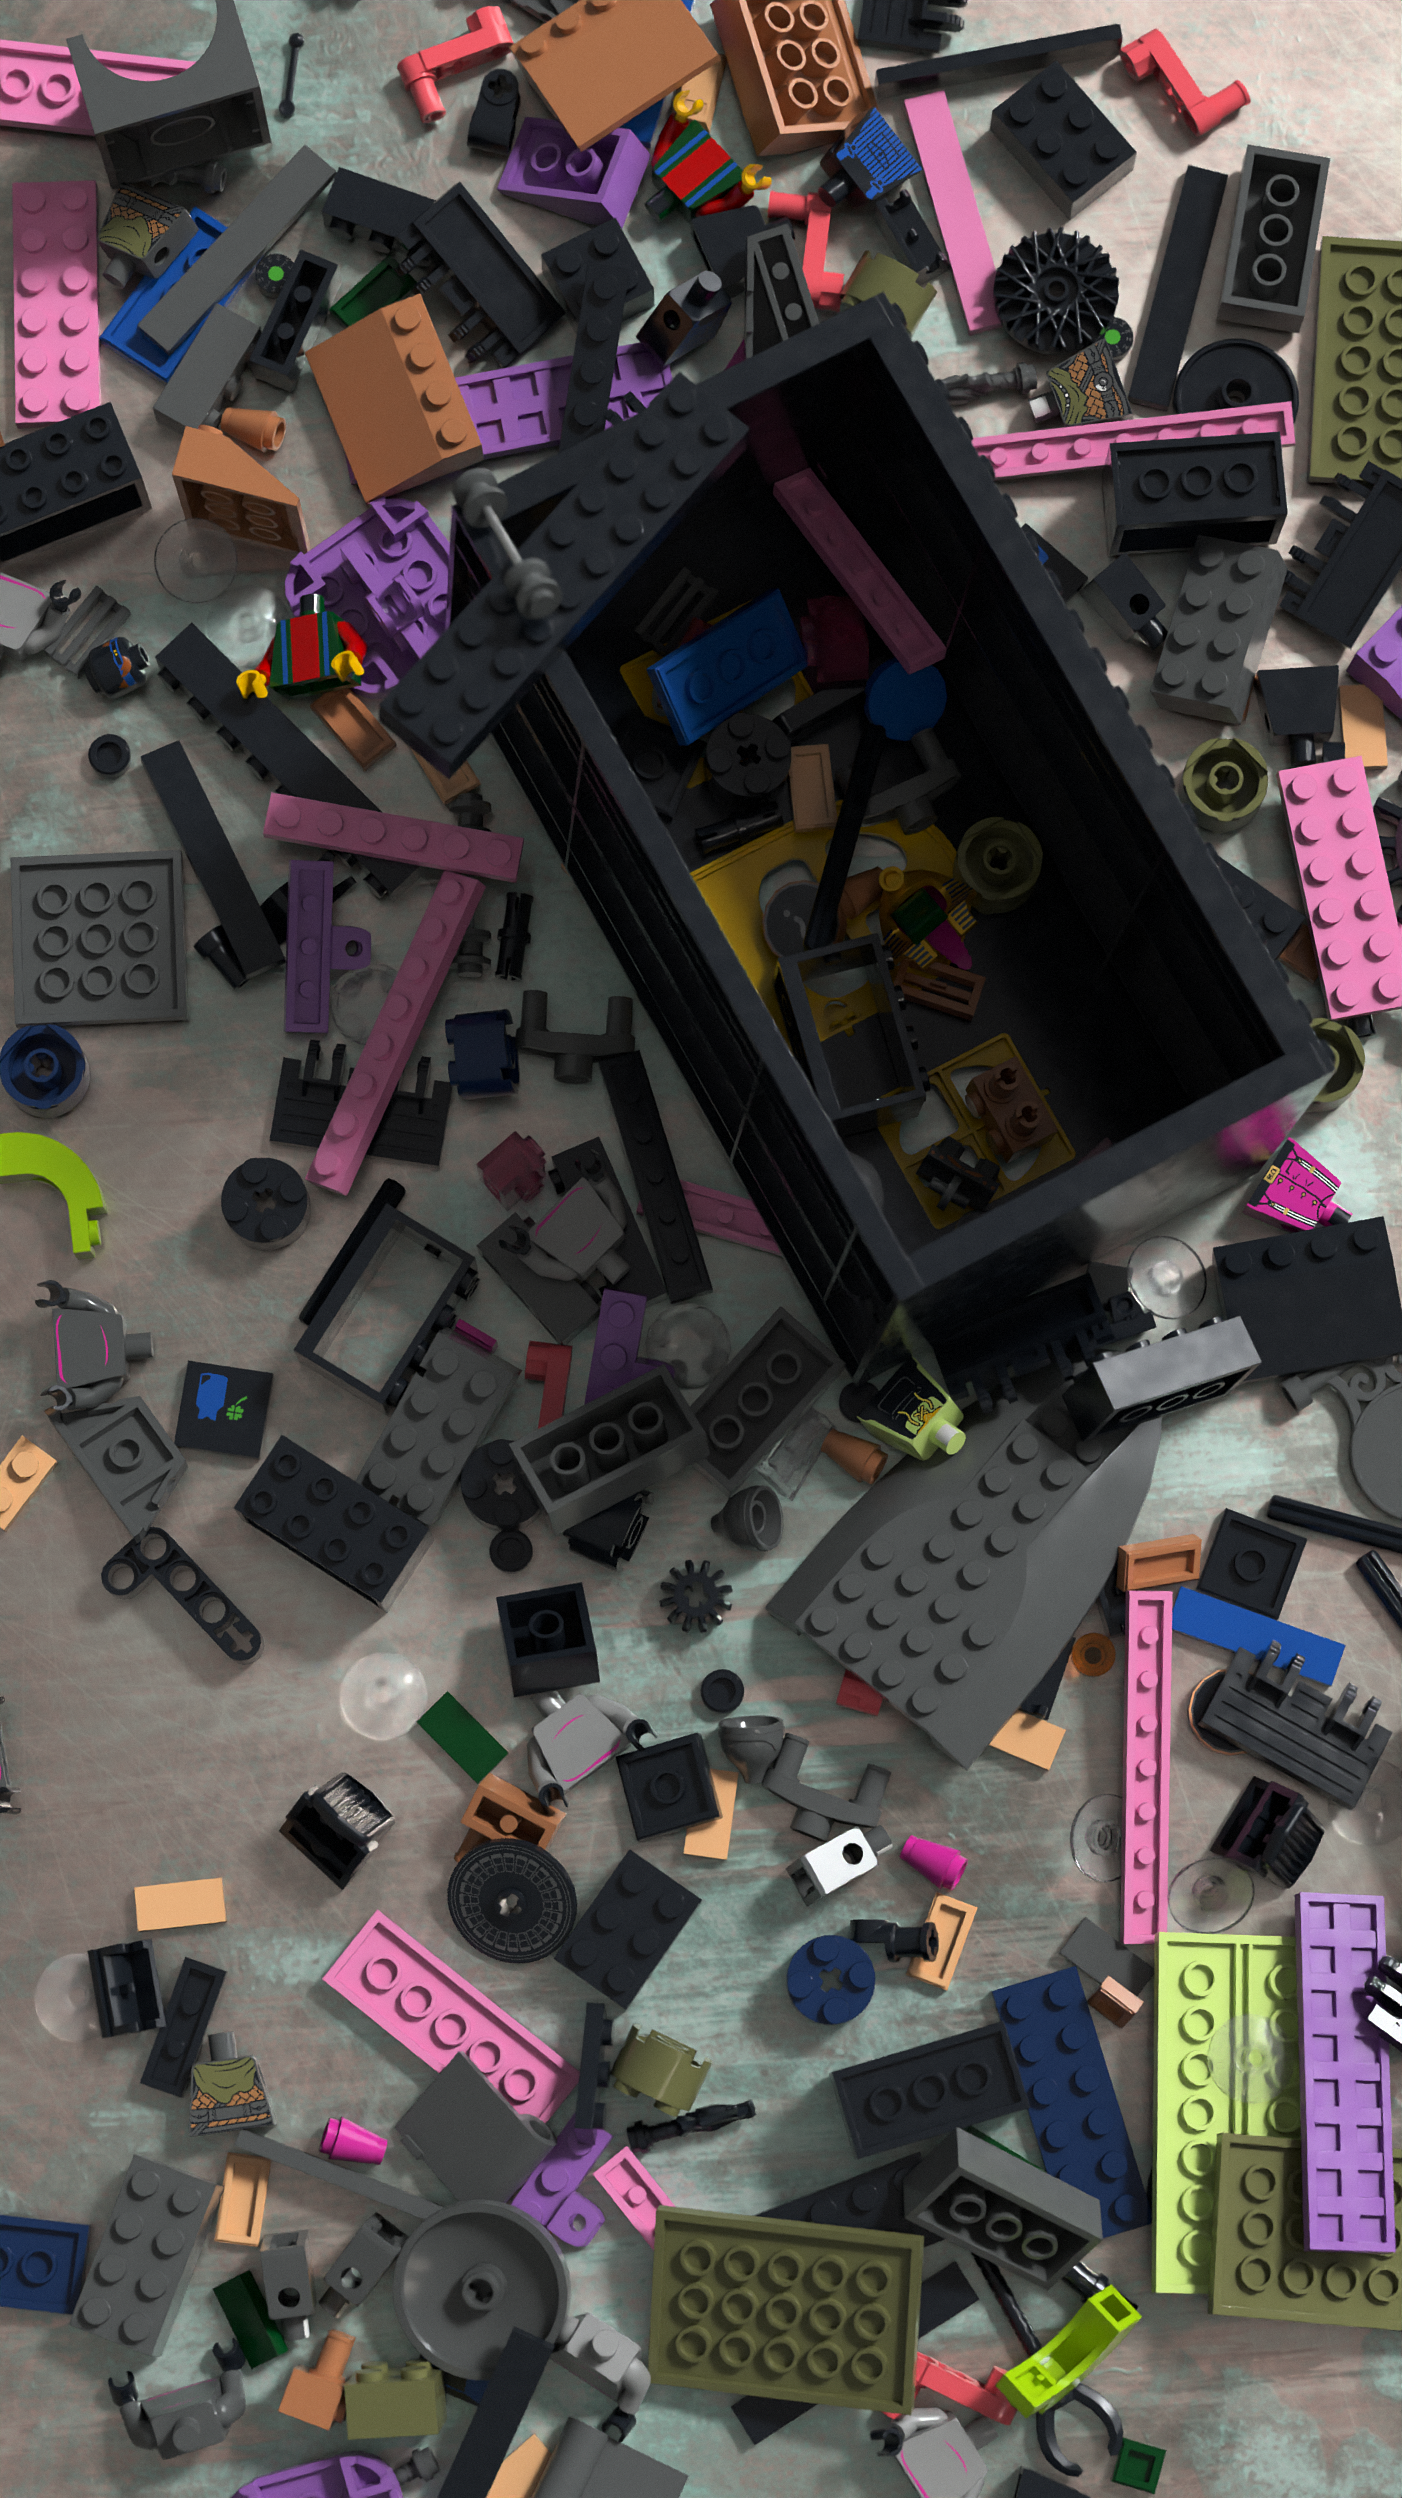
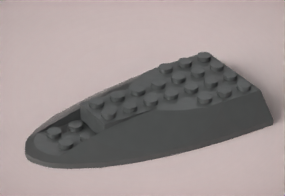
M1093 1349L1095 1356L1108 1351H1112L1114 1356L1125 1353L1109 1349ZM1082 1354L1068 1358L1074 1370L1073 1376L1088 1369ZM1058 1362L1019 1377H1012L1011 1381L1019 1401L1009 1404L1008 1400L1004 1398L1000 1388L1001 1385L989 1392L993 1402V1411L984 1414L978 1399L961 1410L964 1415L963 1420L957 1428L965 1433L966 1439L964 1445L957 1453L950 1455L939 1447L929 1459L924 1461L909 1454L903 1457L838 1521L765 1607L770 1614L798 1636L804 1634L930 1735L932 1743L966 1771L1041 1682L1076 1633L1118 1562V1547L1127 1545L1151 1487L1161 1440L1162 1417L1083 1442L1062 1397L1074 1382L1073 1380L1065 1382Z

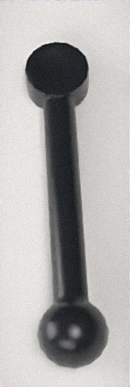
M293 33L289 38V45L292 49L285 99L279 104V112L284 118H291L296 112L295 104L292 101L299 51L305 43V38L299 33Z

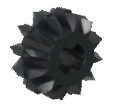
M686 1560V1576H683L675 1567L669 1571L677 1585L669 1582L661 1583L660 1589L674 1596L660 1600V1607L667 1609L676 1606V1609L667 1617V1621L673 1624L681 1616H684L685 1620L682 1624V1631L688 1633L691 1629L692 1620H698V1629L703 1634L707 1632L705 1618L709 1617L717 1626L723 1623V1619L715 1611V1608L722 1611H731L732 1604L726 1600L718 1599V1597L731 1594L733 1589L731 1585L716 1587V1584L725 1576V1572L722 1569L716 1571L710 1578L707 1576L710 1570L709 1561L704 1560L700 1573H694L692 1560ZM693 1586H700L703 1588V1596L709 1599L704 1605L700 1601L699 1607H691L689 1605V1597L685 1596L684 1593L687 1589L693 1592Z

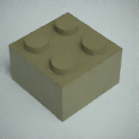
M427 2359L408 2360L405 2362L406 2367L388 2368V2362L384 2361L361 2364V2370H355L344 2385L348 2440L437 2435L447 2420L444 2371L436 2366H432V2363Z

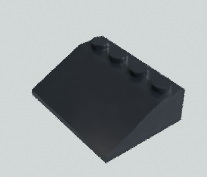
M1384 1216L1213 1247L1212 1267L1224 1321L1238 1316L1241 1317L1262 1361L1240 1384L1402 1355V1308Z

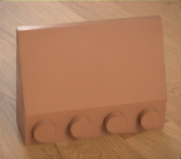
M580 0L509 47L525 79L580 152L721 60L682 0Z
M714 0L710 4L756 156L793 154L834 143L858 114L873 106L880 113L845 0Z
M421 294L380 308L305 352L366 505L383 496L385 498L484 460L482 443Z
M199 425L198 429L185 427L172 471V477L187 526L299 554L301 551L303 554H306L311 550L300 499L230 438L223 436L221 430L208 425Z

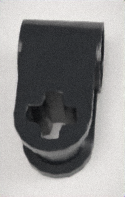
M495 69L484 77L476 110H474L470 121L467 147L506 156L510 154L521 104L519 83L512 72L506 69ZM501 89L508 90V92L503 93L502 98H495V95H498Z

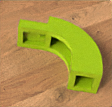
M24 1132L0 1134V1184L37 1181L49 1184L59 1190L64 1195L68 1204L74 1255L78 1260L95 1258L94 1246L101 1245V1233L98 1220H91V1216L108 1214L102 1190L88 1166L71 1149L46 1136Z
M1111 2284L1090 2297L1070 2322L1048 2344L1032 2357L1005 2373L995 2386L1026 2419L1037 2411L1042 2414L1073 2390L1102 2363L1135 2327L1142 2316Z

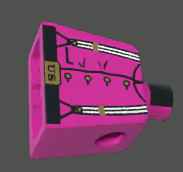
M1290 1137L1283 1145L1242 1211L1243 1214L1288 1233L1313 1229L1317 1222L1325 1227L1348 1223L1353 1215L1331 1201L1340 1187L1341 1181Z

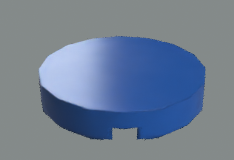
M896 657L890 658L875 669L866 683L864 691L866 694V705L864 704V712L870 723L881 725L886 729V736L888 738L902 741L911 740L918 732L927 728H933L942 716L947 700L945 681L938 669L932 665L908 675Z

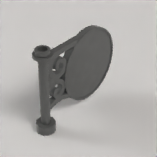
M1402 1355L1397 1357L1398 1364H1402ZM1393 1356L1316 1370L1301 1380L1295 1374L1280 1382L1279 1386L1282 1393L1296 1412L1312 1404L1313 1400L1310 1394L1325 1384L1331 1385L1341 1395L1348 1407L1352 1420L1350 1460L1355 1479L1362 1492L1373 1505L1389 1516L1402 1520V1373L1395 1369ZM1361 1364L1373 1373L1376 1383L1371 1392H1363L1358 1385L1359 1382L1364 1385L1369 1382V1377L1366 1374H1355L1350 1379L1348 1385L1339 1375L1355 1365ZM1386 1377L1392 1382L1398 1383V1385L1383 1391L1386 1385ZM1358 1400L1364 1402L1370 1401L1361 1412Z

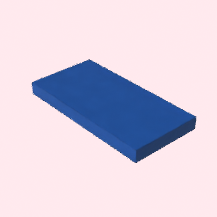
M196 206L189 213L199 228L196 235L159 278L152 279L144 275L99 337L101 344L165 386L210 313L170 356L139 331L137 324L228 228ZM264 255L219 302L220 305L228 307Z
M770 588L648 667L646 671L678 744L688 746L720 725L723 721L732 717V715L738 713L809 666L810 661L779 588Z

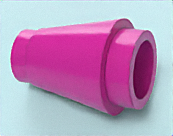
M913 1835L908 1838L900 1854V1859L906 1861L908 1865L940 1890L946 1887L953 1891L968 1864V1859L960 1856V1850L917 1838Z
M342 2116L339 2120L329 2118L321 2138L319 2152L328 2154V2159L380 2165L388 2140L380 2138L378 2135Z

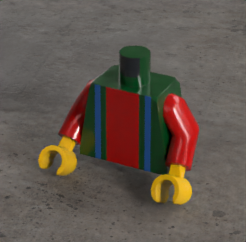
M690 90L679 92L675 96L673 106L676 112L670 114L662 128L651 159L653 168L652 183L658 192L646 201L644 205L649 214L659 223L675 210L691 224V219L742 208L754 197V190H766L772 184L771 177H763L758 183L755 181V175L762 169L763 165L749 164L742 170L695 119L689 123L688 117L700 113L703 109L702 99L696 100L691 110L685 107V98L689 95Z
M306 594L299 598L300 617L281 620L276 625L275 637L272 638L261 662L254 670H247L237 677L236 683L243 699H246L253 691L257 698H265L268 694L266 687L269 685L270 688L288 700L361 686L360 675L364 674V669L361 665L368 645L352 623L346 622L334 612L325 611L324 596Z

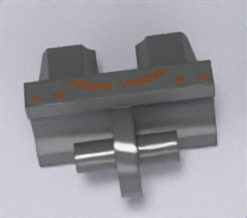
M947 1136L938 1146L933 1144L917 1170L916 1175L930 1182L928 1188L942 1196L936 1207L944 1211L949 1201L963 1209L968 1205L983 1213L1000 1183L996 1182L1000 1166L987 1158H980L974 1168L959 1159L965 1148L962 1143L950 1136Z

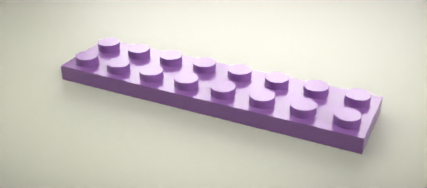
M640 342L618 346L608 410L611 408V410L616 411L623 421L636 415L627 407L623 397L631 391L647 407L672 380L670 365L667 364L662 367ZM573 355L455 378L482 443L484 460L559 445ZM607 420L605 430L612 427ZM346 457L351 485H356L357 481Z
M1299 1892L1294 1897L1304 2251L1391 2254L1396 2252L1389 2043L1378 2036L1380 2034L1378 2030L1365 2022L1375 2005H1379L1387 2012L1388 2009L1366 1993L1363 1985L1368 1977L1374 1976L1387 1984V1976L1380 1972L1377 1964L1382 1956H1386L1384 1896Z

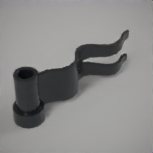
M329 850L317 861H332L335 855ZM352 876L333 887L332 904L357 883ZM288 882L274 891L260 906L279 946L286 941ZM220 925L207 932L193 946L204 960L209 959L234 991L250 980H246Z

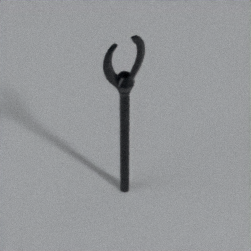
M970 2252L976 2264L980 2267L985 2280L988 2281L987 2284L991 2291L994 2292V2296L998 2304L1001 2305L1003 2313L1009 2319L1008 2322L1012 2329H1014L1019 2342L1021 2341L1025 2353L1028 2354V2358L1032 2357L1042 2349V2345L1038 2337L1035 2336L1033 2328L1027 2322L1028 2319L1024 2312H1022L1017 2299L1015 2300L1006 2279L1000 2273L1001 2270L998 2265ZM1079 2383L1073 2390L1042 2414L1037 2411L1036 2417L1038 2442L1046 2460L1056 2470L1073 2477H1079L1083 2473V2469L1078 2464L1070 2462L1061 2453L1054 2431L1055 2410L1076 2400L1090 2408L1106 2426L1109 2435L1107 2449L1110 2456L1118 2455L1123 2444L1122 2422L1115 2408L1099 2392L1082 2383Z

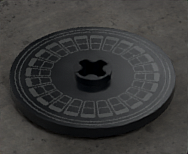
M499 1838L483 1842L473 1847L460 1859L449 1880L447 1890L448 1907L456 1928L471 1946L493 1959L508 1963H529L543 1959L555 1952L565 1942L574 1926L577 1915V1896L569 1874L553 1855L528 1841ZM511 1894L518 1897L517 1904L513 1908L506 1904Z

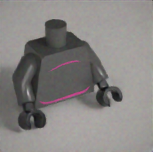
M54 1280L37 1284L38 1287H46L49 1290L50 1299L49 1301L45 1299L35 1300V1304L40 1308L56 1305L59 1307L52 1309L57 1385L41 1393V1396H53L57 1402V1406L44 1410L48 1416L56 1415L64 1409L75 1410L98 1407L120 1391L122 1382L130 1380L129 1360L154 1357L152 1333L127 1334L125 1317L122 1314H118L116 1307L90 1292L67 1287L62 1288V1285Z
M235 2338L232 2339V2350L224 2354L218 2342L213 2346V2354L224 2371L220 2376L153 2396L140 2402L136 2401L139 2394L132 2372L126 2371L129 2382L121 2387L115 2386L111 2377L108 2379L112 2400L115 2405L121 2406L120 2414L131 2442L136 2447L147 2450L157 2449L162 2460H166L218 2444L225 2440L231 2425L244 2414L246 2408L243 2373L239 2371L244 2366L246 2358Z

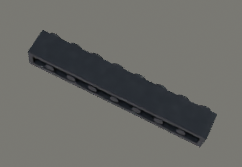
M192 622L155 656L160 669L157 675L161 681L173 692L179 688L190 699L186 702L190 710L203 722L209 718L219 728L215 732L219 739L232 751L238 747L248 757L245 763L249 769L261 780L267 776L278 787L274 791L275 793L382 812L267 697L257 698L253 691L246 699H243L236 683L237 677L242 672ZM333 850L347 867L351 869L356 864L367 875L363 881L376 896L381 898L386 894L393 902L430 869V867Z

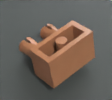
M1017 1056L972 1078L965 1089L967 1092L965 1101L970 1112L975 1118L981 1117L988 1130L986 1138L989 1146L996 1155L1001 1154L1006 1164L1050 1142L1058 1132V1128Z
M489 1773L478 1785L460 1823L470 1828L458 1852L455 1853L454 1859L456 1862H459L473 1847L499 1838L528 1841L548 1851L566 1813L549 1805L552 1815H547L538 1798Z
M335 2329L329 2330L316 2365L311 2368L299 2364L293 2369L278 2412L326 2430H330L335 2425V2422L342 2424L346 2419L344 2385L347 2382L345 2381L346 2377L342 2375L356 2337Z

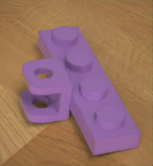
M353 538L340 547L343 562L339 564V567L353 586L358 582L367 593V596L363 598L365 605L401 653L406 649L410 652L416 661L412 664L413 667L432 646L415 623L416 620L425 615L423 605L401 574L392 579L393 583L388 586Z
M289 860L284 1000L285 1032L328 1033L330 969L358 970L367 967L371 961V934L369 931L354 926L332 925L334 861ZM354 940L357 949L354 954L349 956L346 953L345 947L349 941Z
M609 1287L604 1288L584 1405L662 1364H665L674 1379L675 1368L672 1365L660 1360L638 1357L648 1300L647 1294Z
M575 2111L557 2137V2145L534 2170L510 2205L530 2214L547 2230L564 2242L580 2247L589 2245L605 2222V2216L594 2203L576 2190L614 2136L606 2130H597L596 2145L578 2144L574 2129ZM579 2214L586 2221L582 2231H578L574 2227V2219Z

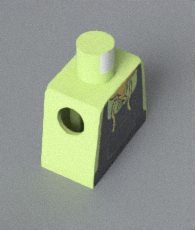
M914 1357L906 1360L857 1416L874 1438L922 1461L929 1459L939 1447L950 1455L955 1454L962 1448L966 1439L965 1433L957 1428L963 1420V1413Z

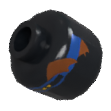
M117 637L89 652L88 663L84 665V671L89 684L96 694H104L110 699H116L145 684V668L150 666V661L140 643L133 645L125 637Z

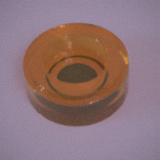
M1088 1633L1081 1636L1075 1642L1071 1651V1660L1075 1669L1087 1677L1104 1675L1112 1668L1116 1658L1113 1643L1100 1633Z

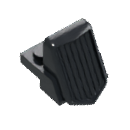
M344 1772L338 1774L320 1788L315 1785L308 1791H305L285 1817L287 1820L279 1829V1832L343 1890L353 1881L379 1847L377 1842L395 1824V1818L372 1791Z
M1254 1776L1210 1851L1235 1866L1263 1879L1267 1877L1275 1884L1289 1889L1311 1863L1325 1833V1828L1307 1808L1309 1803L1304 1799L1303 1795L1274 1781L1269 1783Z

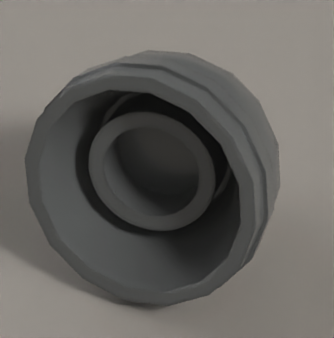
M763 1485L750 1486L730 1497L723 1509L718 1514L712 1516L711 1528L714 1532L727 1537L735 1546L741 1549L759 1552L772 1550L778 1546L784 1528L780 1501L770 1487Z
M755 1715L733 1717L720 1721L718 1723V1737H720L721 1748L726 1758L740 1771L745 1783L757 1784L763 1782L764 1774L771 1763L777 1758L783 1744L785 1730L783 1719L774 1716Z

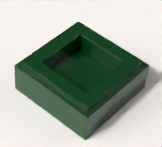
M923 887L890 915L915 945L919 944L948 918L947 914Z
M1123 2437V2444L1117 2455L1110 2481L1155 2494L1166 2450Z

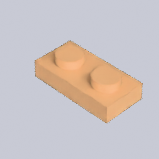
M24 1436L20 1437L0 1464V1528L7 1532L58 1464L54 1458Z

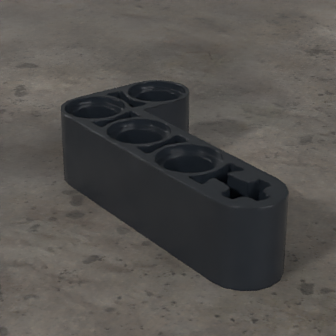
M150 1527L143 1540L137 1544L132 1538L103 1567L101 1573L102 1584L114 1597L122 1600L132 1599L142 1592L153 1580L157 1579L230 1659L236 1663L246 1665L257 1661L263 1654L264 1639L257 1628L163 1529ZM157 1537L164 1539L166 1550L163 1556L153 1560L146 1558L144 1547L147 1541ZM122 1567L131 1568L134 1573L132 1584L126 1589L114 1588L112 1585L114 1572ZM182 1569L194 1571L196 1577L195 1584L187 1591L176 1590L173 1585L174 1576ZM210 1601H221L225 1605L223 1618L215 1623L206 1622L202 1615L205 1605ZM235 1617L240 1619V1621L232 1624ZM231 1624L243 1637L246 1638L250 1634L253 1635L249 1641L253 1648L248 1653L242 1649L236 1653L233 1651L237 1647V1643L225 1631ZM225 1631L221 1638L217 1636L218 1633Z

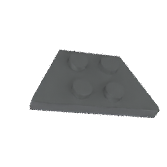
M141 1396L119 1399L111 1404L103 1402L98 1407L67 1413L59 1412L56 1415L48 1416L56 1431L136 1544L142 1541L187 1470L188 1464Z

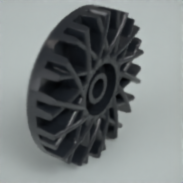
M1060 227L1057 233H1054L1052 228H1048L1045 234L1037 235V231H1033L1030 238L1023 236L1016 247L1011 245L1008 254H1004L1001 265L997 268L993 288L995 311L1007 333L1026 348L1050 355L1073 353L1097 341L1111 324L1119 299V277H1116V267L1112 268L1109 262V253H1102L1103 247L1100 244L1098 247L1091 244L1089 235L1080 238L1079 231H1075L1074 235L1066 234L1063 227ZM1057 291L1063 295L1054 297L1049 292Z
M1224 339L1204 346L1184 364L1174 388L1172 401L1173 415L1291 401L1294 424L1299 407V391L1293 372L1284 359L1275 351L1252 340ZM1232 396H1237L1241 398L1243 402L1236 403L1231 401L1229 398Z

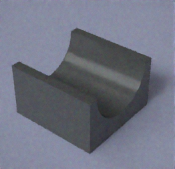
M215 0L217 22L213 38L207 50L190 68L176 76L163 80L138 81L122 77L107 69L94 57L82 34L66 39L112 190L118 188L121 181L128 184L137 183L272 143L260 84L234 0Z

